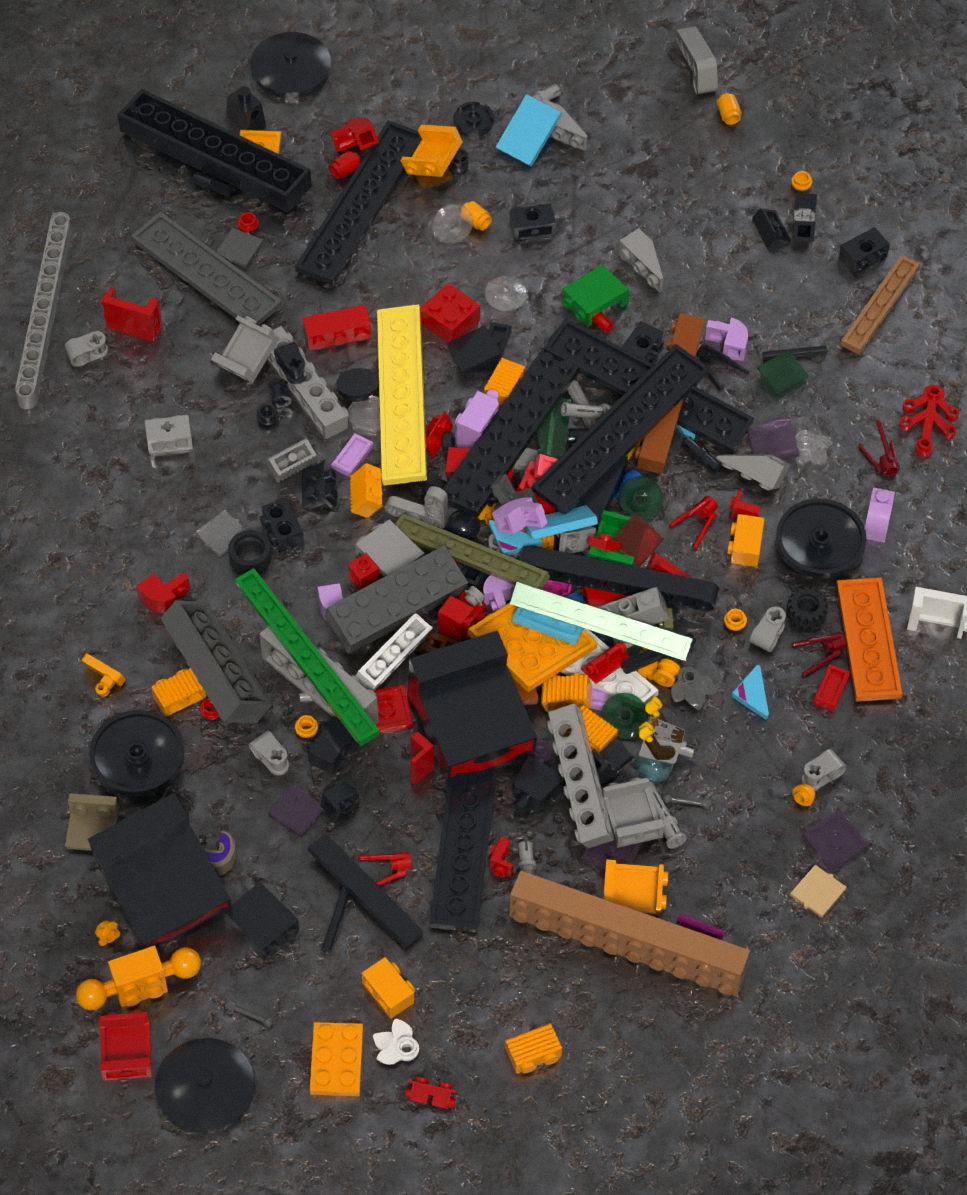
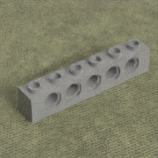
M282 326L274 329L272 334L278 338V341L267 360L280 378L288 382V389L323 437L328 439L348 429V411L344 406L341 407L335 393L328 390L324 378L317 375L314 365L305 359V354L300 347H298L305 360L304 370L306 372V379L301 384H292L287 380L275 359L274 349L292 343L294 339L289 332L286 333Z
M575 704L548 712L550 720L547 721L550 733L554 734L555 742H553V748L556 755H559L561 763L558 764L561 776L565 778L564 792L567 799H570L572 807L569 808L572 820L576 822V839L578 843L583 844L588 849L613 841L614 836L582 711ZM568 729H572L571 734L568 737H564L565 732ZM577 750L576 757L570 759V754ZM579 772H583L582 778L575 781L576 775ZM584 794H588V799L581 803V797ZM594 816L593 822L586 825L587 818Z

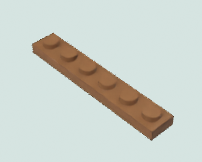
M903 255L899 257L841 340L840 346L860 355L918 271L920 263Z

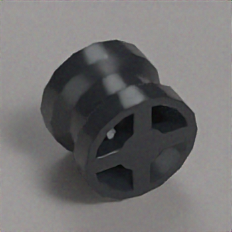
M461 148L458 149L448 166L451 173L462 175L468 171V152Z

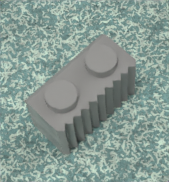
M306 438L268 458L267 467L276 482L280 483V480L284 481V478L287 479L288 476L291 477L292 474L299 473V470L302 471L303 468L310 467L311 464L314 465L316 453Z

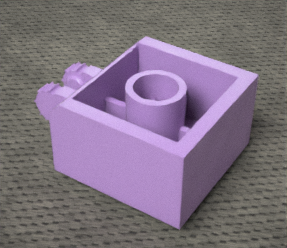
M490 390L487 394L477 391L473 398H469L465 411L459 413L455 420V425L457 426L455 433L457 448L471 449L496 415L499 407V401H497L499 393L496 390Z

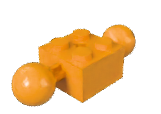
M152 946L110 960L108 965L112 980L105 983L97 979L83 981L76 990V1000L82 1008L92 1011L101 1008L105 1004L107 997L117 994L121 1007L134 1006L148 998H158L163 993L168 992L165 977L175 974L179 978L188 979L195 976L200 970L201 958L194 949L183 947L177 949L172 954L170 961L161 963L156 947Z

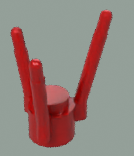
M705 496L691 509L669 523V527H673L695 513L702 519L708 518L693 545V549H697L712 520L717 517L715 511L718 508V504L712 497Z
M408 851L394 854L360 855L358 857L359 860H389L391 870H396V873L375 882L378 886L398 877L406 876V871L412 868Z

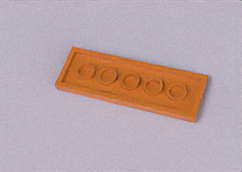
M882 577L837 580L836 588L856 702L901 699L902 688Z

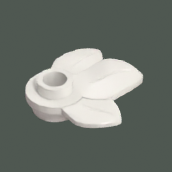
M394 1019L392 1032L373 1034L374 1043L381 1050L377 1056L378 1061L391 1065L400 1060L411 1061L417 1057L419 1045L412 1038V1028L407 1023ZM405 1047H409L411 1049L410 1052H403L402 1050Z

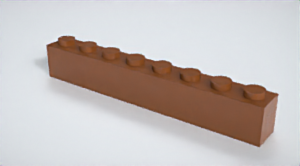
M680 312L678 320L673 321L671 332L674 333L673 338H668L666 350L669 351L677 344L696 357L705 319ZM683 399L642 439L643 444L637 447L635 459H638L637 468L663 474Z

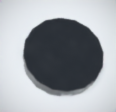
M466 102L460 105L454 113V126L459 133L465 136H483L493 128V111L489 106L481 105L480 102Z
M365 368L345 371L336 381L338 394H341L348 401H365L369 399V396H375L379 391L378 375Z

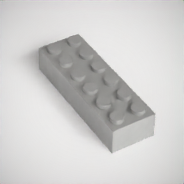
M266 627L259 633L262 659L298 689L307 693L329 715L338 718L269 627ZM317 649L376 725L379 722L376 694L371 689L363 687L354 675L350 676L346 673L340 663L329 659L323 649Z

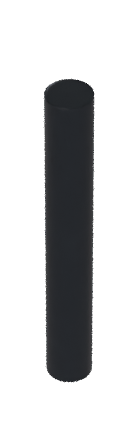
M827 346L762 352L763 360L827 354Z
M343 886L321 949L325 953L331 952L350 895Z

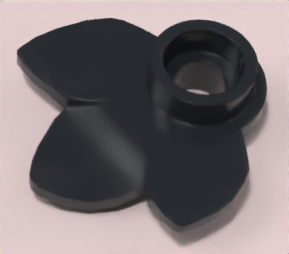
M427 466V480L408 482L406 484L409 485V490L414 498L424 499L429 487L435 486L443 489L447 481L437 479V469L433 466Z

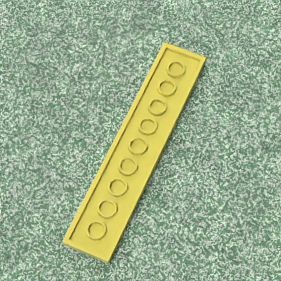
M420 305L377 310L382 482L383 485L425 481L427 480Z

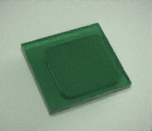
M789 350L757 367L763 381L777 395L809 376Z

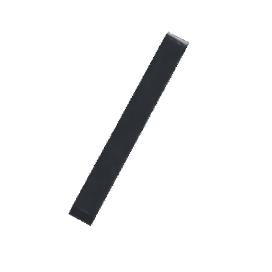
M527 545L522 547L519 557L520 561L547 571L550 575L548 580L626 596L657 587L666 604L701 611H712L715 609L719 586L710 581Z

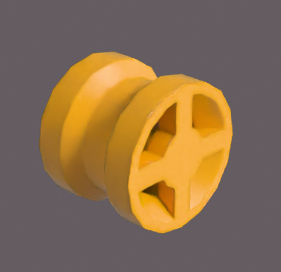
M661 659L658 663V669L653 673V680L664 687L673 686L675 682L674 677L679 673L680 666L670 659Z

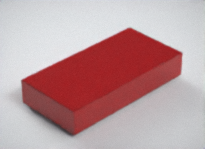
M829 664L814 697L813 704L835 712L851 672Z

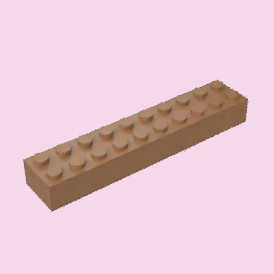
M521 870L510 894L509 916L513 917L517 922L533 924L540 930L553 931L563 938H572L581 941L586 946L601 948L611 955L618 954L624 956L634 963L641 962L647 964L657 971H667L680 979L687 978L695 981L696 984L702 987L709 986L718 989L719 992L725 995H738L747 971L750 950Z

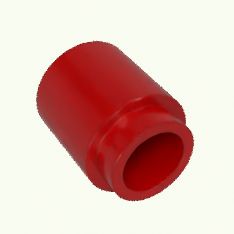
M347 151L332 160L329 170L336 179L345 178L356 171L361 161L355 152Z

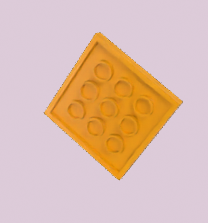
M510 603L468 628V635L471 638L498 630L508 653L507 666L511 676L527 692L594 651L598 645V642L585 630L575 646L513 623L512 618L518 606Z

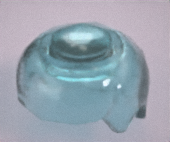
M639 756L636 770L643 779L649 778V782L660 783L668 779L674 764Z

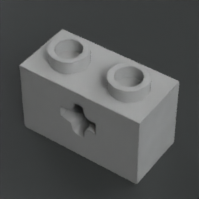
M188 415L145 420L149 454L193 449Z

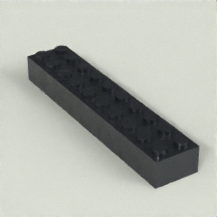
M141 89L117 114L120 132L211 176H215L217 179L287 213L312 187L311 171L309 168L144 89Z

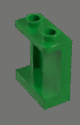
M603 264L562 288V303L564 307L568 310L570 309L576 318L588 327L592 325V318L613 304L618 303L621 307L629 304V289Z
M603 510L596 536H599L600 533L612 535V540L621 542L619 551H604L591 546L588 557L635 566L645 535L646 521L638 517H629L614 511Z

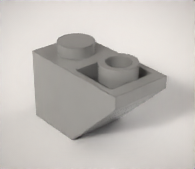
M588 526L560 533L558 551L575 553L590 550L591 546L588 545L589 537L595 536L596 528Z

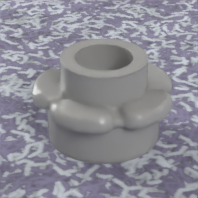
M471 586L469 590H465L466 596L464 598L474 607L477 604L482 606L485 596L477 588Z

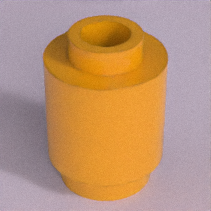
M722 94L716 101L721 118L728 125L736 124L741 119V110L737 99L733 94Z
M475 201L467 202L463 205L461 218L477 230L483 231L489 227L492 217L488 211Z

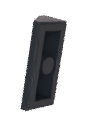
M760 208L752 220L766 248L772 249L790 244L791 239L776 210Z

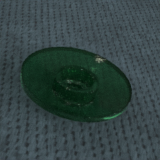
M644 476L634 477L628 480L621 488L619 503L627 516L648 520L660 511L663 503V494L659 485L654 480ZM637 495H640L643 500L641 503H638L636 501Z
M619 693L606 701L601 717L607 723L613 725L614 728H617V738L630 739L639 735V727L647 722L648 713L645 710L644 702L639 697L631 693ZM623 711L629 712V719H623L621 713Z

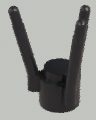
M704 343L697 351L696 356L706 366L707 364L713 365L718 359H721L746 374L750 373L749 370L730 360V357L714 349L708 343ZM709 369V377L716 384L718 389L721 390L723 388L722 385L719 383L718 379L715 377L713 372Z

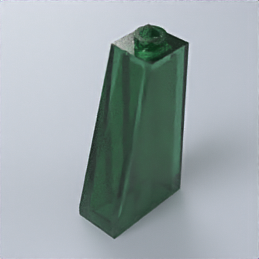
M561 398L533 437L538 455L542 454L560 459L566 453L570 416L561 415V406L563 402L572 403V399Z

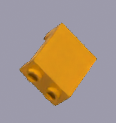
M421 125L418 129L422 138L412 157H402L400 161L409 175L442 177L463 141L456 127Z
M606 860L603 899L650 916H660L661 909H666L667 895H662V888L667 886L668 872L664 871V864H659V867L616 864V860Z

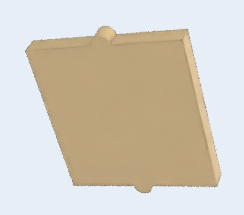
M814 865L790 893V896L803 904L804 909L808 908L822 918L847 887L833 878V874H828Z

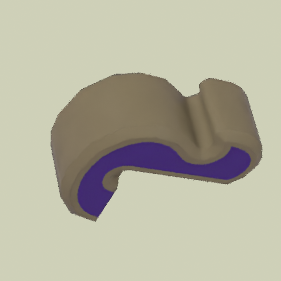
M222 829L219 850L204 849L218 876L224 875L231 870L236 860L234 838L230 832Z

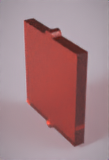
M636 513L626 525L621 526L622 529L613 539L621 542L620 550L628 556L635 557L634 562L639 567L650 555H654V550L664 540L657 531Z

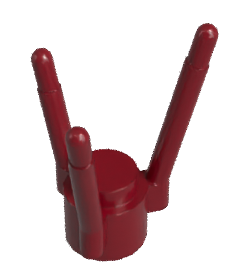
M877 420L878 431L886 453L879 458V464L861 443L858 444V447L874 465L877 473L882 472L884 476H892L900 470L894 441H890L889 449L881 421Z
M841 632L792 643V646L796 647L822 642L825 651L831 652L830 655L802 673L803 677L812 673L831 659L841 656L840 650L846 648V641Z

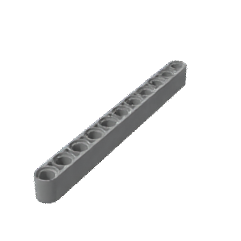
M65 212L54 213L50 220L15 387L18 405L26 410L34 408L38 401L72 234L70 217Z

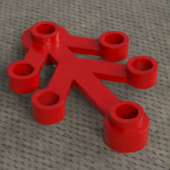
M929 385L924 388L922 396L915 400L906 399L903 402L902 409L907 414L914 413L916 408L927 403V409L912 417L903 416L899 423L901 430L909 431L912 429V426L924 421L922 437L915 445V453L923 458L929 457L932 454L933 443L930 437L933 422L942 431L944 438L953 439L956 434V427L952 424H947L935 410L937 405L946 414L945 417L950 422L957 421L960 413L956 407H950L944 400L945 392L938 385Z

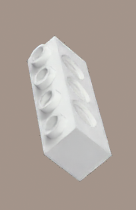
M415 613L357 672L355 677L363 687L374 692L422 643L432 627Z

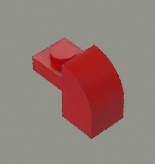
M367 118L350 119L347 121V125L329 132L337 152L355 145L361 151L379 143L374 127Z
M181 573L166 585L155 574H152L138 584L136 588L138 598L146 607L157 613H166L175 600L187 595L190 591L189 578L184 573Z

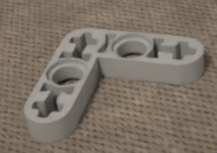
M431 486L424 498L425 506L391 496L388 498L384 509L392 516L400 518L402 513L444 529L448 520V496L443 489Z

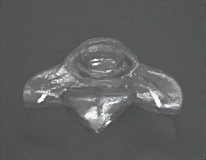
M807 430L800 431L794 438V445L796 447L793 451L794 459L802 467L809 461L817 466L826 465L828 456L825 449L831 447L833 442L823 434L813 435L812 432Z

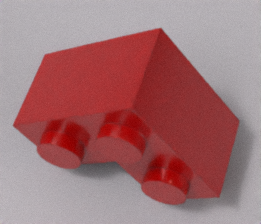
M464 591L458 599L450 596L438 611V634L461 642L472 639L468 635V628L487 616L486 604L482 602V606L478 604L475 607L472 606L464 598L466 596Z

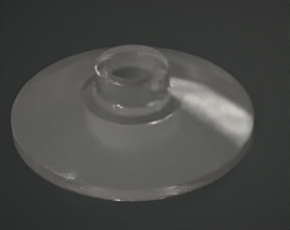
M446 205L434 216L432 223L433 232L444 243H458L470 234L473 227V217L470 211L463 205ZM454 224H458L456 228L452 229Z
M500 276L488 283L485 289V298L495 309L512 311L525 303L527 288L521 280L515 277Z

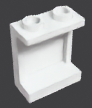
M916 587L907 630L916 631L918 621L920 620L957 627V638L961 639L963 631L967 632V596Z

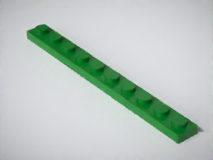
M253 568L235 578L236 586L359 746L379 736L380 730L257 571Z

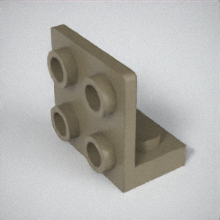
M69 793L70 818L65 842L66 849L92 851L87 839L116 824L118 821L119 807L117 797Z

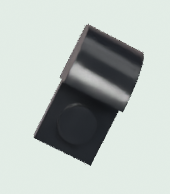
M795 194L792 225L793 241L814 242L817 194Z
M619 739L601 753L596 749L592 750L600 785L606 784L619 776L617 772L634 759Z

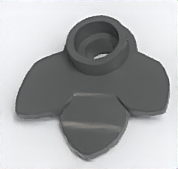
M689 666L680 669L677 674V682L671 688V696L674 703L685 699L696 710L702 708L706 695L716 694V687L713 681L707 676L699 675L695 668ZM686 674H690L692 676L691 681L686 679Z

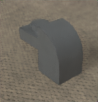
M506 473L499 475L491 485L494 496L498 498V502L494 506L495 510L510 501L531 497L533 503H539L531 487L515 492Z

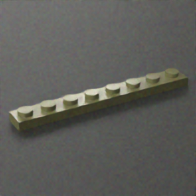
M402 513L395 524L414 544L431 551H435L445 545L455 561L516 585L518 581L542 589L550 578L547 571Z

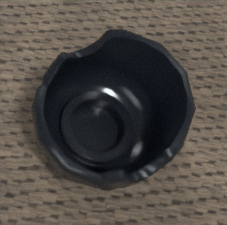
M457 510L449 516L446 523V531L470 540L473 537H477L481 522L479 518Z

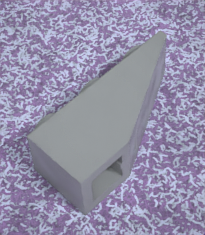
M542 99L541 102L562 113L550 137L565 142L574 148L586 151L588 137L562 106Z
M638 228L619 241V256L623 261H627L637 274L643 276L647 283L660 293L662 292L663 276L653 241Z
M722 454L716 458L722 461V466L730 470L736 469L740 471L742 477L760 482L759 486L769 491L780 487L791 465L773 454Z
M657 587L598 607L650 625L669 619L666 602Z

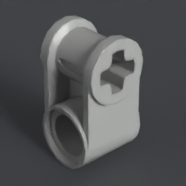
M100 331L72 338L64 346L71 364L75 367L102 359L108 354V346L105 344L106 337Z
M780 607L769 608L760 623L753 630L749 642L771 652L784 631L785 611Z
M269 730L248 743L254 756L272 774L279 776L289 770L287 751Z
M828 749L805 765L802 784L810 785L814 791L819 790L827 783L839 778L846 771L847 765L832 749Z

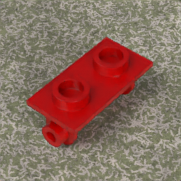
M443 411L441 415L434 416L426 429V451L429 452L432 458L435 457L441 448L444 434L450 432L453 427L446 411Z
M623 642L615 643L610 649L594 660L589 661L581 670L595 684L599 683L619 669L623 661L630 658L625 653L627 650L626 645Z
M415 1076L414 1081L408 1080L409 1083H413L412 1088L407 1087L405 1097L410 1098V1101L427 1104L429 1095H432L431 1105L449 1109V1107L454 1108L456 1098H452V1094L459 1092L453 1090L454 1085L439 1082L438 1086L430 1085V1079Z

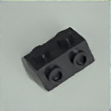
M325 462L302 470V507L306 510L327 504L331 509L337 507V473Z

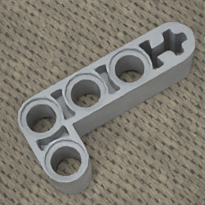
M693 26L675 30L677 46L693 71L695 93L703 94L717 91V62L697 27Z

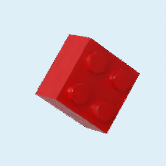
M447 283L420 307L421 325L446 343H449L465 335L480 322V305L453 285Z

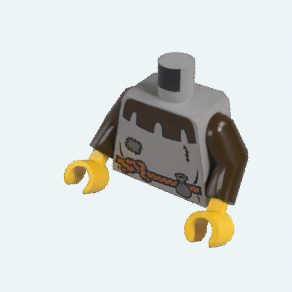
M653 697L646 704L645 710L648 714H653L654 717L651 716L649 722H645L639 727V736L643 740L639 756L671 764L676 763L678 754L692 758L696 745L683 741L685 730L667 723L664 715L658 712L662 707L661 701L657 697Z

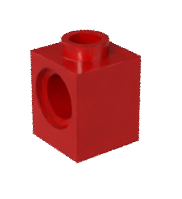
M365 553L348 563V577L355 587L361 590L380 580L379 567Z

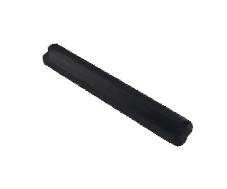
M692 633L684 635L692 638L690 647L696 643V638H694ZM648 650L623 661L621 668L625 674H629L669 655Z

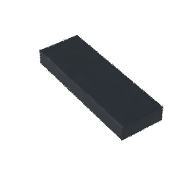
M491 322L488 331L503 357L512 332V326ZM501 359L474 371V376L490 380Z

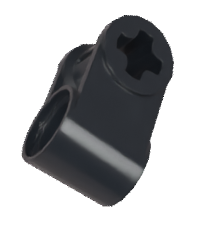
M292 342L275 348V359L287 380L292 384L304 382L306 379V372L304 370L305 360L297 344Z

